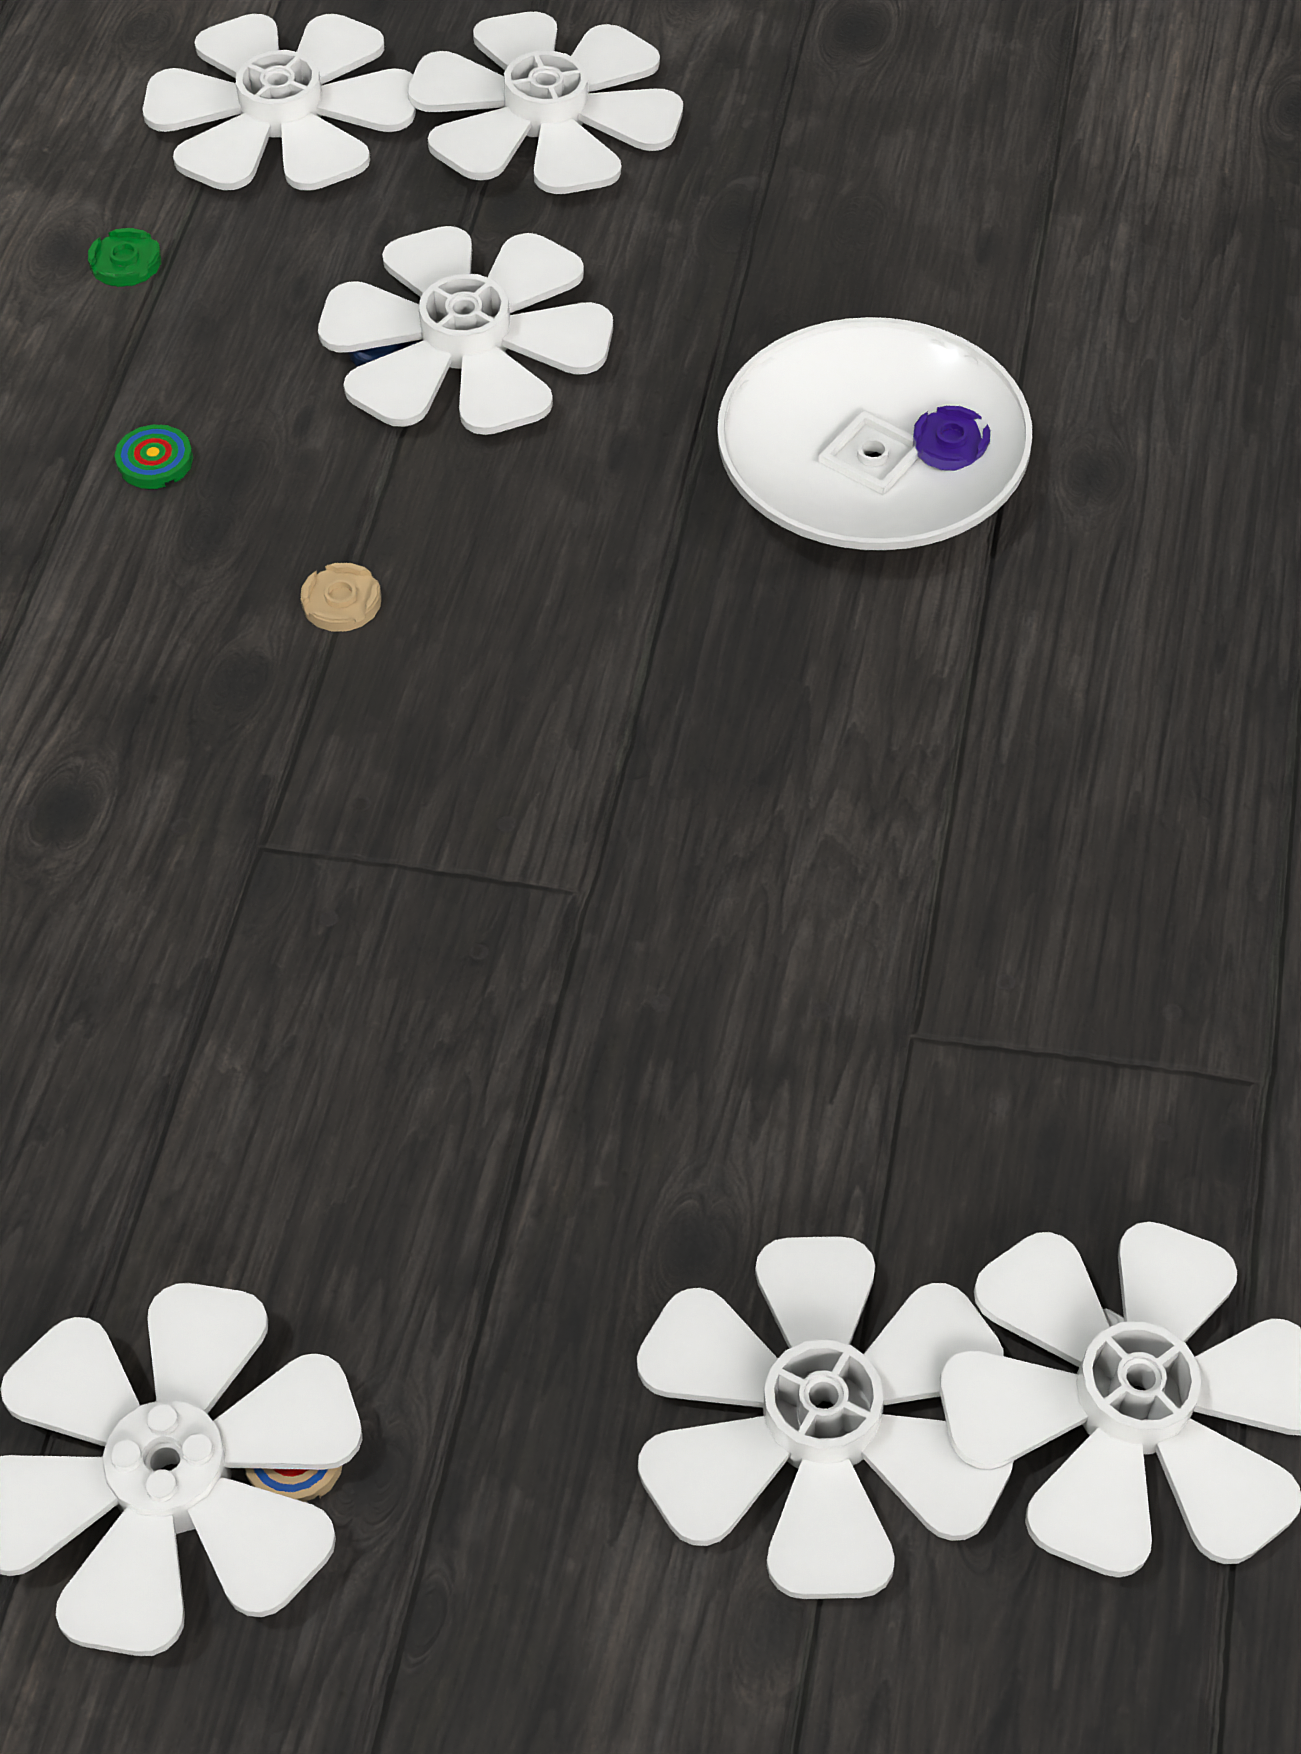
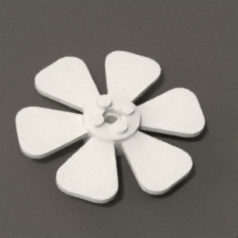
M523 12L488 18L480 21L473 29L474 44L505 70L504 76L449 51H437L425 55L419 61L408 86V99L411 105L425 112L500 108L435 127L428 136V148L435 158L467 178L488 180L499 176L504 171L526 135L529 137H539L534 164V182L540 189L553 194H567L606 187L615 183L621 175L620 159L581 126L583 123L636 148L646 151H657L668 147L674 141L683 116L682 99L676 93L666 89L590 93L654 74L659 68L660 55L658 50L622 27L605 24L591 28L584 35L573 54L569 56L568 54L555 51L557 24L551 16L540 12Z
M263 14L244 15L209 27L196 36L195 48L197 55L209 64L236 78V83L185 69H165L157 72L150 78L143 105L145 123L154 130L164 132L239 115L184 141L177 146L173 155L174 165L180 173L221 190L239 189L252 181L269 137L282 138L285 177L287 183L296 189L316 190L356 176L369 166L370 153L368 147L357 138L321 119V116H327L378 131L394 132L407 128L413 122L416 108L411 105L408 99V86L413 74L403 69H386L322 85L375 60L384 51V37L379 30L338 14H324L311 20L305 28L297 52L279 50L276 23L272 18Z
M444 226L391 241L385 247L382 254L384 268L421 297L419 304L367 283L358 281L346 282L338 285L329 293L318 325L319 340L322 345L331 351L339 353L422 340L350 371L345 377L344 391L347 399L353 405L386 424L401 427L413 425L422 420L428 413L449 367L462 369L459 404L461 423L467 430L473 433L488 435L536 422L544 418L551 411L553 405L551 389L505 353L507 348L576 375L588 374L597 371L604 365L607 359L613 333V316L607 308L592 302L510 315V313L577 286L582 281L584 275V265L581 258L543 236L523 233L511 237L504 243L488 277L471 274L472 243L470 236L466 231L458 227Z
M1137 1223L1129 1228L1122 1237L1118 1249L1124 1322H1119L1111 1327L1108 1324L1079 1252L1063 1236L1051 1232L1035 1233L1024 1238L989 1263L979 1273L974 1288L975 1303L981 1313L994 1323L1078 1366V1372L1074 1374L983 1351L967 1350L955 1354L945 1363L940 1375V1395L950 1441L955 1453L965 1463L976 1468L995 1469L1004 1466L1081 1424L1090 1435L1042 1485L1028 1504L1025 1523L1029 1535L1039 1547L1053 1555L1113 1577L1132 1575L1142 1568L1151 1552L1152 1543L1143 1454H1153L1155 1452L1193 1542L1198 1550L1209 1559L1222 1564H1238L1253 1556L1290 1526L1300 1512L1301 1507L1300 1487L1292 1474L1278 1464L1190 1419L1194 1411L1288 1435L1301 1436V1328L1298 1325L1284 1319L1265 1320L1195 1357L1185 1343L1229 1297L1236 1284L1237 1269L1234 1260L1225 1249L1212 1242L1160 1223ZM1139 1385V1386L1142 1387L1144 1390H1138V1389H1135L1134 1387Z
M783 1238L774 1240L766 1245L758 1255L755 1267L758 1286L789 1347L779 1358L771 1352L723 1298L715 1292L703 1288L686 1289L673 1296L648 1333L637 1355L638 1376L643 1385L654 1394L669 1398L763 1408L764 1416L672 1430L655 1435L644 1444L639 1454L638 1474L645 1490L677 1537L691 1545L708 1546L720 1542L733 1530L786 1461L799 1468L769 1546L767 1569L771 1581L778 1590L790 1597L801 1599L862 1598L872 1596L884 1589L893 1575L895 1556L892 1545L853 1465L864 1459L928 1530L940 1538L956 1541L966 1540L978 1534L986 1524L1010 1478L1014 1462L1012 1461L995 1469L976 1468L965 1463L955 1453L950 1441L946 1421L882 1414L883 1405L940 1397L941 1372L945 1363L955 1354L974 1350L1003 1356V1348L997 1336L964 1293L946 1283H931L918 1288L910 1295L868 1350L862 1354L850 1343L874 1281L875 1262L872 1253L867 1247L853 1238ZM823 1401L834 1405L828 1409L816 1407V1405Z
M179 1283L163 1289L154 1297L148 1309V1329L156 1392L155 1402L140 1406L107 1333L99 1323L89 1318L74 1317L63 1320L52 1327L10 1367L3 1377L0 1388L2 1401L12 1416L23 1422L105 1447L103 1457L0 1456V1574L20 1575L34 1569L115 1506L122 1512L66 1585L57 1601L56 1618L62 1633L75 1644L135 1656H154L166 1651L178 1640L184 1628L185 1618L176 1534L196 1529L228 1600L239 1612L254 1617L275 1614L286 1606L327 1563L334 1552L336 1536L333 1524L322 1509L306 1502L231 1480L230 1468L325 1470L338 1468L349 1462L359 1451L362 1442V1428L346 1376L339 1363L329 1356L316 1353L302 1355L289 1362L214 1421L208 1415L218 1399L261 1345L268 1332V1317L263 1304L254 1295L243 1291L192 1283ZM178 1464L171 1471L161 1469L165 1465Z

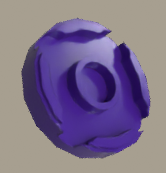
M946 405L937 407L936 412L928 415L927 411L919 417L914 425L913 447L915 446L918 457L927 465L940 470L956 471L971 465L985 453L990 444L991 430L987 424L983 429L981 437L980 430L975 419H982L978 413L962 406Z

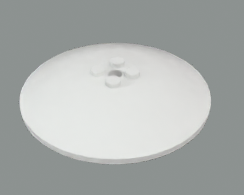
M873 317L849 318L824 322L790 333L774 341L752 357L735 375L723 397L718 415V445L724 468L740 494L755 509L781 527L800 536L838 547L860 550H896L924 546L948 539L978 525L995 513L1013 494L1025 474L1032 445V421L1024 395L1015 380L1003 366L978 346L945 330L913 321ZM946 405L962 406L978 413L982 419H975L980 430L981 438L983 429L988 424L991 430L990 444L985 453L971 465L956 471L940 470L927 465L918 457V452L915 446L913 447L914 425L921 415L927 411L928 415L936 412L937 407ZM874 452L882 454L878 457H869L865 455L872 454Z

